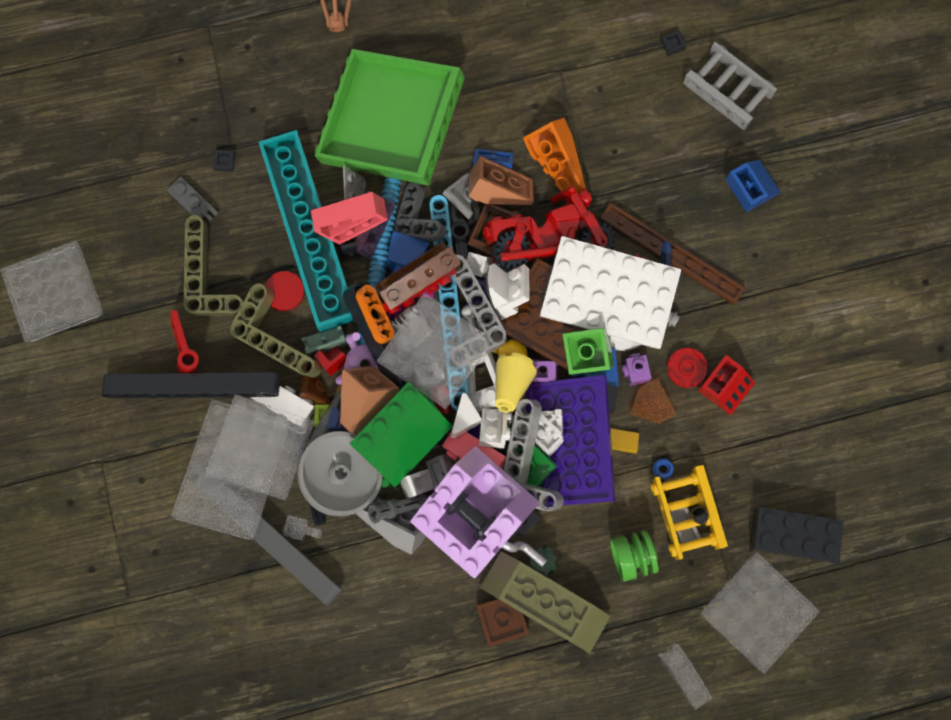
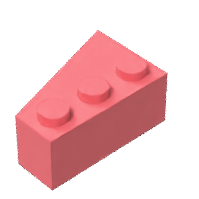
M373 192L311 210L314 232L339 245L388 220L384 199Z

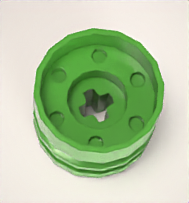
M646 530L640 531V540L636 532L632 533L631 544H629L625 536L610 539L614 562L622 582L636 579V568L640 569L643 576L648 575V568L652 574L658 573L657 552Z

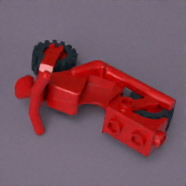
M570 186L551 198V203L553 204L565 199L567 205L548 212L545 215L546 222L541 228L537 227L533 218L522 217V214L512 215L510 219H503V216L493 217L483 228V235L487 240V245L495 244L492 247V251H494L492 254L493 263L500 264L499 267H505V270H513L526 264L528 260L556 257L561 236L575 239L577 228L580 230V236L577 237L578 241L610 250L616 246L613 244V242H616V238H613L615 232H610V229H612L610 226L606 227L604 222L600 224V222L596 221L593 213L587 211L586 208H588L592 201L591 193L586 188H582L577 193L575 186ZM508 230L507 233L498 237L500 232Z

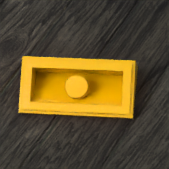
M610 428L612 450L637 453L639 433Z

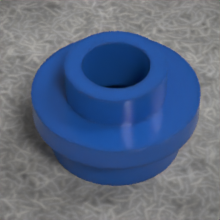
M659 459L654 463L653 473L656 477L668 479L673 474L674 467L669 460ZM660 466L666 467L665 473L660 472Z

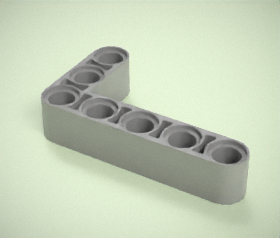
M456 255L458 260L463 263V267L460 270H456L457 273L453 275V278L483 330L482 333L456 346L451 352L454 364L458 367H465L504 345L507 341V335L465 258L461 255ZM467 279L473 281L472 286L469 288L462 286V283ZM475 297L483 299V302L478 306L472 304V300ZM484 315H492L493 320L490 323L482 322ZM495 332L503 334L500 341L492 340V335ZM477 342L485 344L482 351L474 350V345ZM457 353H466L465 360L457 361L455 359Z
M523 399L518 402L504 471L529 493L530 491L534 493V497L540 502L536 509L543 511L557 510L564 503L560 492L527 484L542 407L537 400ZM528 404L532 407L530 414L526 410ZM524 424L528 428L526 434H524L522 431V427ZM520 445H522L523 447L522 455H520L518 452V448ZM516 465L519 468L518 475H516L514 472V468ZM549 496H552L554 499L553 506L548 502Z

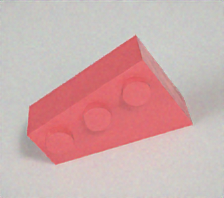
M467 432L456 438H451L450 433L442 445L447 451L446 455L455 461L457 458L459 460L476 446L504 470L506 457L491 447L479 446V439Z

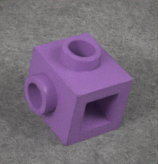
M640 353L631 354L624 361L622 372L623 376L627 377L629 386L648 383L652 379L646 355L641 356Z

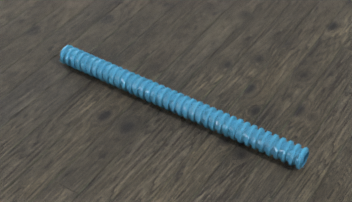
M389 177L384 179L385 184L382 191L388 220L376 226L377 231L375 232L376 237L374 238L375 243L373 244L374 249L372 250L373 255L371 256L372 261L370 262L371 267L368 274L369 280L366 282L375 290L374 285L386 278L384 275L387 273L385 269L387 268L386 263L392 237L391 233L394 231L392 227L395 225L393 221L396 219L394 215L397 213L395 209L398 207L397 203L399 200L397 198L400 195L398 192L400 191L401 181ZM361 333L359 341H356L358 346L366 344Z

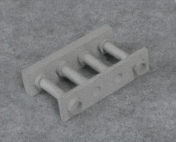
M714 42L709 52L713 56L698 73L690 70L683 84L741 129L745 130L753 119L750 116L752 110L764 96L771 99L777 89L772 82L763 79L729 53L725 46ZM720 61L728 68L713 85H710L704 80V77ZM735 72L743 80L729 97L724 96L719 92V89ZM750 84L758 90V93L745 108H740L735 104V100Z

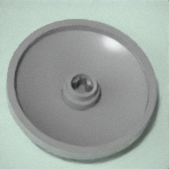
M342 431L324 434L310 443L300 458L297 471L300 490L310 505L324 514L339 517L356 514L371 504L380 490L382 475L349 444L357 436L356 434Z

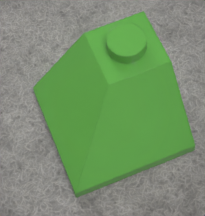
M605 328L563 333L569 375L610 370L614 366L611 344Z

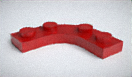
M454 268L392 310H390L386 302L383 303L385 312H389L392 315L401 310V306L407 308L415 303L414 300L425 293L433 294L440 290L439 285L442 287L452 281L451 277L457 273L456 269Z

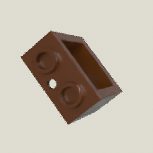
M485 204L467 244L469 251L492 258L494 253L492 251L493 246L478 241L488 215L490 214L495 217L503 216V219H510V216L520 214L515 210H505L500 204Z

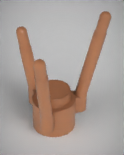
M320 0L326 24L330 31H344L345 27L348 26L351 0H347L344 17L337 10V0H332L333 13H331V16H329L325 0Z

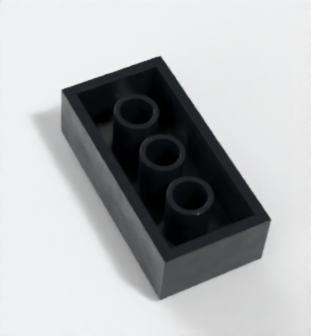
M762 507L755 508L749 550L820 562L840 563L844 520Z

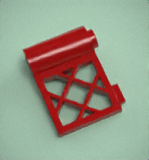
M177 310L170 311V323L180 353L177 358L178 373H196L199 357L195 351L188 349Z

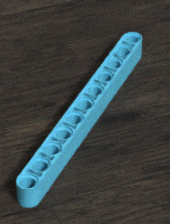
M436 195L430 200L431 220L445 223L446 234L441 240L434 241V246L444 241L448 243L447 247L450 246L452 248L448 202L444 196ZM436 204H443L444 208L436 210L434 206ZM452 276L451 282L453 284L450 287H441L439 285L441 288L439 290L450 403L451 408L457 412L458 407L454 405V401L457 398H461L462 393L468 396L465 367H453L450 364L452 360L451 352L455 347L449 346L448 341L455 338L459 341L458 345L463 343L457 285ZM447 299H451L455 303L452 307H446L444 302ZM448 319H455L457 323L455 326L449 327L446 325V321ZM464 352L457 353L456 358L463 361ZM461 378L463 384L460 387H455L452 384L453 379Z

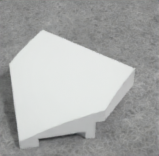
M562 409L541 411L535 444L550 457L564 442ZM524 424L522 427V431L526 434L528 428Z

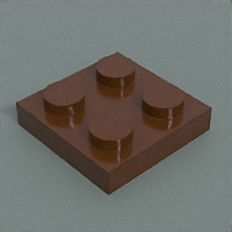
M496 599L476 606L488 647L529 635L523 613L503 601Z

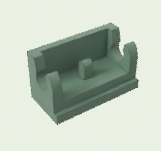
M341 325L302 338L306 354L310 357H313L319 351L325 353L336 347L348 345Z

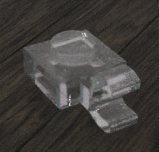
M288 515L282 535L304 541L305 535L320 538L322 530L308 527L309 520Z

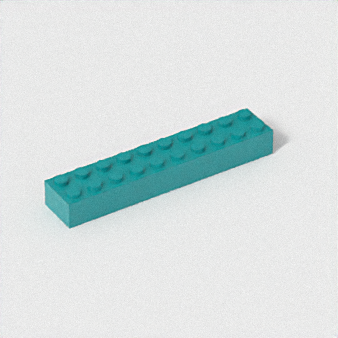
M297 130L259 141L258 143L319 332L336 328L338 325L342 326L354 322L343 299V293L348 289L334 243L330 239L314 232L311 210L321 208L322 206Z

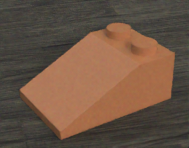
M480 156L469 173L468 196L475 201L485 204L532 205L533 179Z

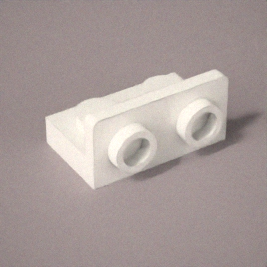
M482 408L479 446L504 448L505 440L510 439L511 428H507V424L511 423L512 411L505 413L499 409Z

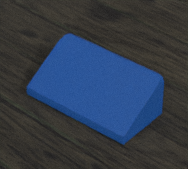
M475 149L473 166L478 158L482 156L512 170L514 153Z

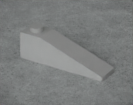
M377 495L371 504L380 505L386 500L380 499V496ZM371 504L356 513L393 546L411 555L422 544L426 536L410 522L420 508L397 514L393 519H382L378 523L371 522L368 516V507Z

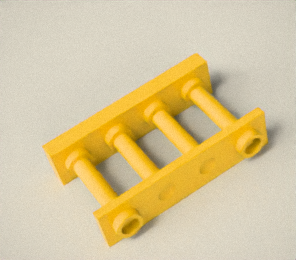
M703 465L693 468L692 473L687 477L661 483L660 477L652 480L651 490L654 496L657 495L671 543L668 545L669 552L672 557H675V560L683 559L682 552L707 545L714 546L715 550L728 547ZM689 484L696 485L698 490L696 496L667 503L664 491ZM696 504L704 506L709 514V519L705 525L709 527L711 534H708V537L679 544L676 532L699 526V524L695 523L693 519L673 524L670 511Z

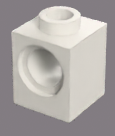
M469 252L466 262L474 275L486 278L488 267L493 264V258Z

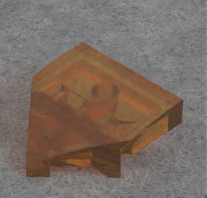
M658 378L639 387L630 415L657 424L677 415Z

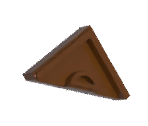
M310 364L307 365V372L311 369ZM302 375L299 396L311 400L318 405H330L332 401L326 395L327 391L319 378L316 379L315 377L311 378Z

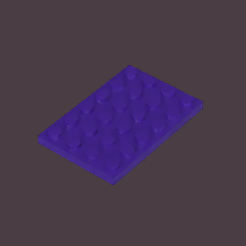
M600 375L530 384L526 391L527 399L537 400L541 404V411L562 409L564 442L550 456L558 466L540 487L560 492L564 499L562 506L615 502L607 376ZM528 404L527 413L530 414L532 407ZM549 496L548 502L551 506L554 504V499L552 496Z

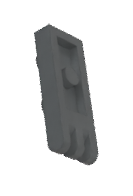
M182 177L167 189L168 193L191 215H197L202 219L205 217L211 222L213 218L208 213L211 211L214 216L219 214Z

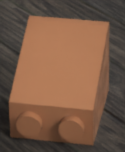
M374 366L343 369L340 423L349 433L359 434L391 401L400 388Z

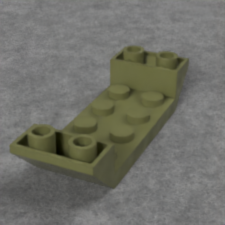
M502 551L480 587L589 654L611 617L593 604Z

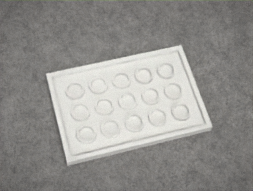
M561 236L540 317L587 330L605 328L608 336L661 349L681 269Z

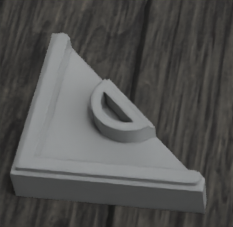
M466 173L445 189L443 195L470 219L473 215L471 211L472 199L468 196L469 174Z

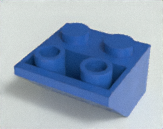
M760 160L741 165L732 170L725 179L746 213L781 193Z

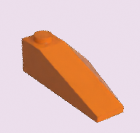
M565 118L553 121L523 137L531 157L535 161L538 160L544 168L543 171L555 180V185L560 191L570 186H575L578 193L582 188H586L573 136Z

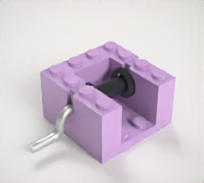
M476 446L452 467L435 489V492L410 521L474 579L501 548L509 552L522 550L541 567L547 561L525 542L517 541L513 544L508 542L509 538L540 502Z

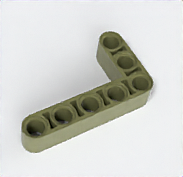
M192 215L185 222L184 308L195 316H236L244 302L242 298L237 295H207L208 227L201 217ZM200 222V228L193 230V224ZM195 242H200V247L197 250H192V245ZM199 261L200 267L197 270H192V264ZM199 281V288L192 290L193 282ZM194 301H199L198 309L192 310L191 304ZM214 301H219V308L216 310H212V303ZM234 301H240V307L237 310H232L231 308Z
M262 284L253 285L231 324V334L302 375L311 378L318 376L322 370L319 361L259 328L274 300V292L271 288ZM264 290V296L260 299V293ZM255 309L253 316H250L251 310ZM245 326V332L241 334V329ZM261 335V342L257 344V338ZM278 344V350L274 353L273 348ZM294 353L295 359L293 362H290V356ZM312 363V369L307 372V365Z

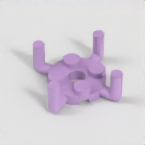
M355 332L347 335L346 341L351 350L346 356L344 369L360 368V363L363 359L368 361L369 367L374 366L378 369L367 345L358 346L356 341L360 339V334ZM342 374L335 380L339 385L342 384Z

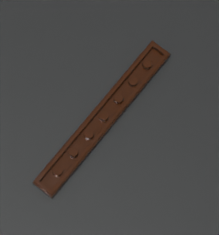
M611 202L599 219L660 259L663 242H670L672 267L681 269L683 274L732 305L736 304L746 289L738 282Z

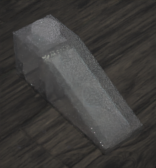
M674 643L658 655L694 710L712 699L711 694L679 644Z

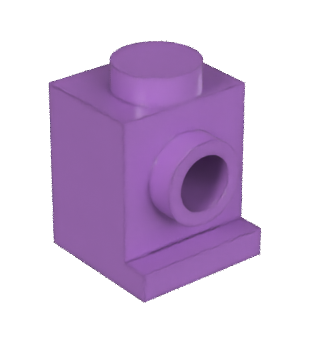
M549 359L532 360L533 366H537L536 376L532 382L557 381L558 364ZM540 366H545L547 371L542 373L539 369Z

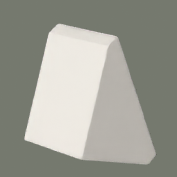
M462 393L451 438H456L476 427L482 420L469 397Z
M429 469L406 476L400 482L405 498H411L435 489Z

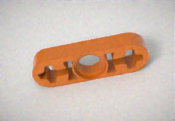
M364 285L357 290L356 299L374 339L380 344H385L394 337L393 327L376 290L370 285ZM371 310H375L378 313V319L372 316Z

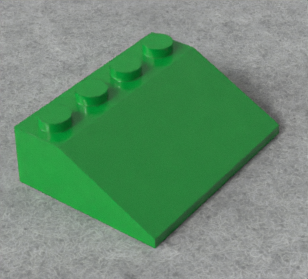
M408 382L349 444L388 482L396 487L453 426Z

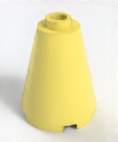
M506 353L498 357L496 363L495 405L500 411L505 413L515 410L537 372V366H533V361L525 355L512 353L511 356H505Z

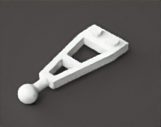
M465 305L461 310V315L467 320L469 332L464 334V341H467L483 331L476 329V317L470 306ZM477 342L480 351H482L485 347V344L482 342ZM489 353L465 366L468 397L478 414L482 413V408H497L495 405L496 364L492 354ZM485 362L494 385L476 392L475 365Z

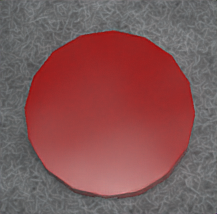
M289 271L273 274L265 284L274 292V300L271 307L278 311L296 309L302 303L305 296L302 280L296 274Z
M680 348L668 359L667 374L677 386L692 388L702 383L705 379L708 364L704 355L697 349Z

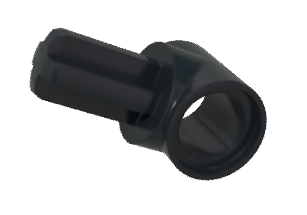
M458 221L451 227L452 244L455 245L456 255H461L467 260V243L470 239L469 227L465 222ZM461 229L465 231V234L457 236L455 231Z

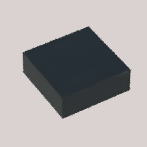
M679 30L660 38L667 56L686 49Z
M214 150V171L234 172L235 151Z

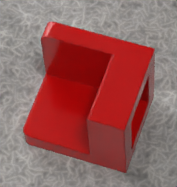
M338 347L332 349L326 355L321 351L314 355L330 376L344 366L347 358Z

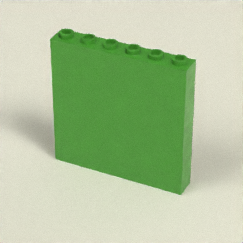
M352 49L350 56L346 60L344 73L340 77L338 91L334 94L332 108L328 111V119L322 129L320 142L316 146L315 157L322 164L340 168L346 166L351 170L429 186L465 79L463 72L459 67Z

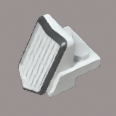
M494 263L488 267L486 277L487 293L494 312L501 320L518 313V306L529 301V268L525 264L507 273Z

